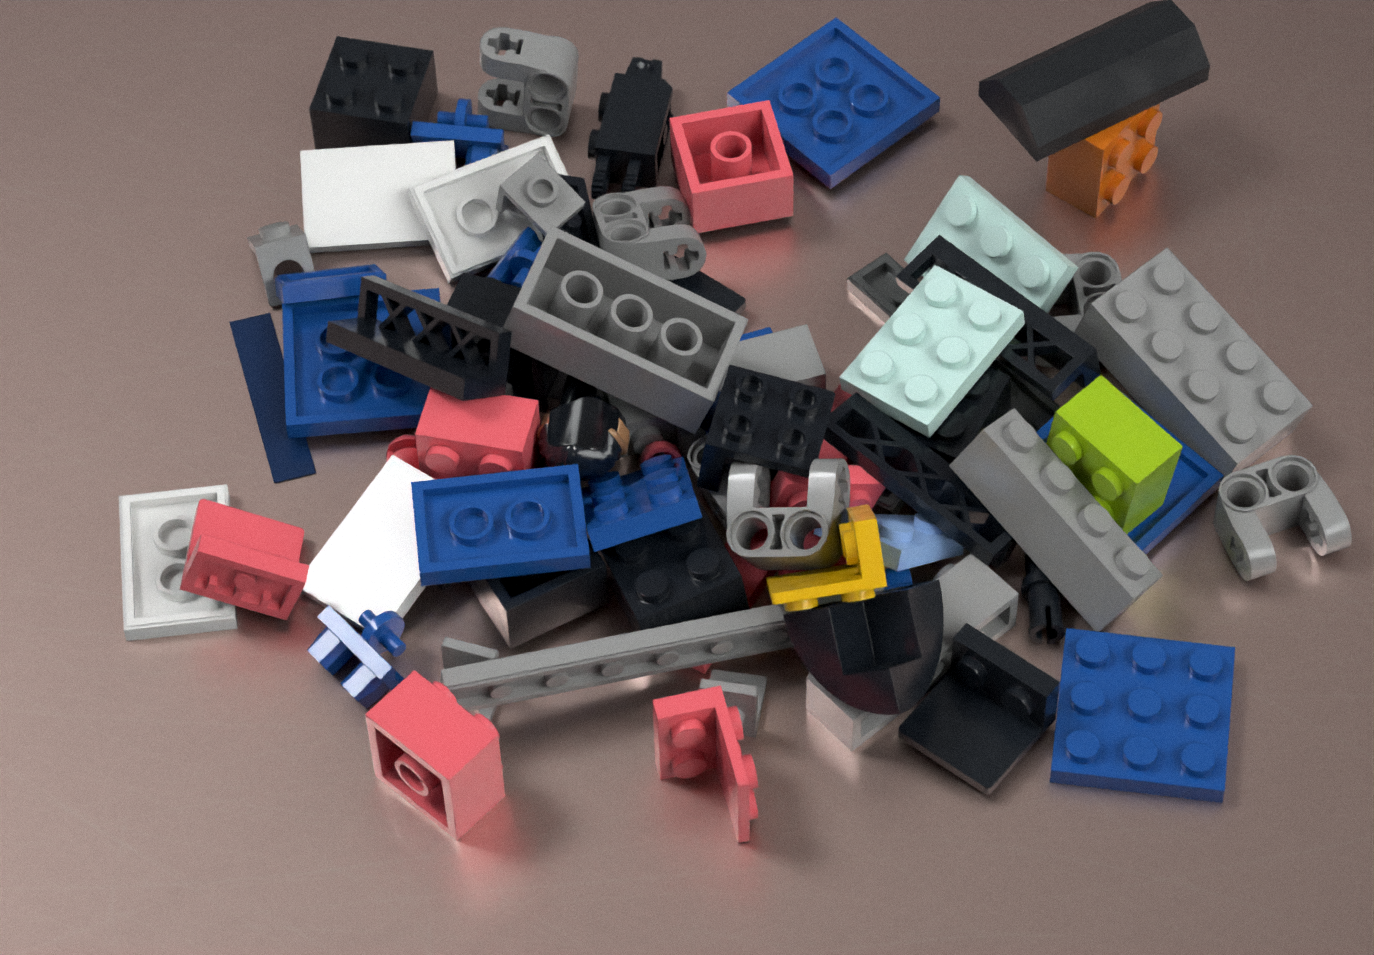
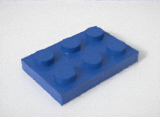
M668 454L656 456L641 463V470L620 476L618 471L607 472L604 476H596L595 479L588 481L589 486L582 488L581 492L587 531L594 552L702 518L683 456L672 459V456Z
M578 464L411 482L421 586L591 568Z

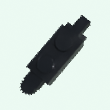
M633 57L625 74L615 73L610 93L602 92L598 108V121L601 122L599 130H591L588 142V159L595 160L596 163L591 184L592 199H597L607 194L609 183L622 184L621 193L640 190V187H657L670 138L669 118L673 117L671 113L673 88L665 79H662L663 70L662 61L645 60Z

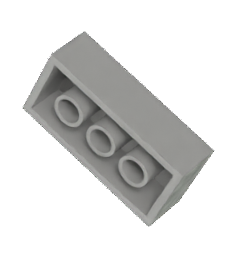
M551 225L503 328L512 331L511 348L695 434L714 403L748 319Z
M1165 248L1092 302L1074 331L1075 334L1096 348L1100 362L1149 415L1215 467L1224 477L1232 472L1249 467L1290 435L1313 406L1168 248Z

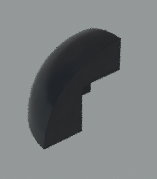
M939 580L876 591L875 597L854 602L832 601L819 604L814 608L783 615L792 644L808 671L828 692L854 708L873 714L900 715L918 703L934 678L941 654L944 628L943 600Z

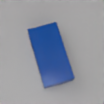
M370 264L277 275L275 278L276 296L283 304L360 295L361 277L374 275L387 281L386 273L377 265Z

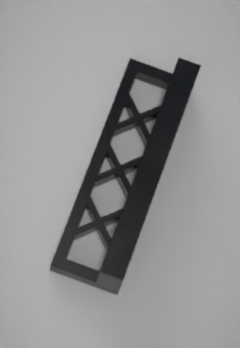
M938 235L896 276L897 285L911 294L920 283L917 279L929 268L931 270L936 265L1024 312L1025 324L1014 336L1021 343L1008 344L996 359L1053 401L1073 381L1084 389L1101 375L1095 347L941 235ZM1028 356V362L1021 357ZM1035 356H1040L1059 370V372L1050 379L1036 369Z
M374 275L361 277L358 317L328 321L326 342L457 399L466 401L505 395L512 335L510 330ZM379 295H381L389 313V316L383 322L377 319ZM414 309L423 327V330L417 336L408 319V315ZM448 323L458 342V345L450 350L442 332V329ZM482 338L491 341L488 366L485 365L476 345Z
M857 392L831 412L824 435L825 441L856 465L863 468L869 475L987 566L991 564L998 570L1010 558L1018 543L951 469L949 462Z

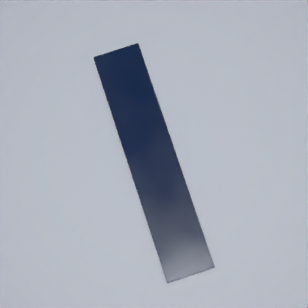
M266 313L229 322L274 483L315 474L316 470L306 437L288 438L284 359L271 314Z

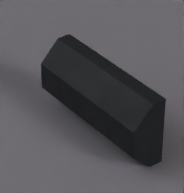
M1172 0L1153 1L979 81L978 96L1037 162L1207 81L1210 64L1195 24Z

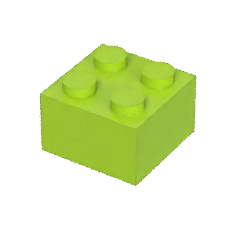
M1102 375L1055 411L1046 442L1049 448L1070 468L1074 476L1098 503L1109 512L1110 516L1126 534L1131 532L1163 505L1183 448L1179 442Z

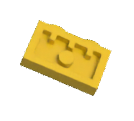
M869 504L847 507L848 523L838 524L843 557H846L847 564L767 577L768 591L773 605L784 603L785 611H800L817 607L819 605L818 598L840 594L842 602L861 601L875 597V588L887 587L877 518Z

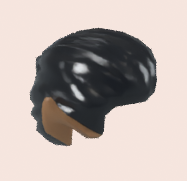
M596 395L583 396L551 409L550 412L543 416L542 425L537 432L538 447L540 448L539 454L544 458V463L549 467L578 464L580 482L595 479L596 476H604L612 469L616 461L620 460L622 455H626L630 438L626 419L620 410Z

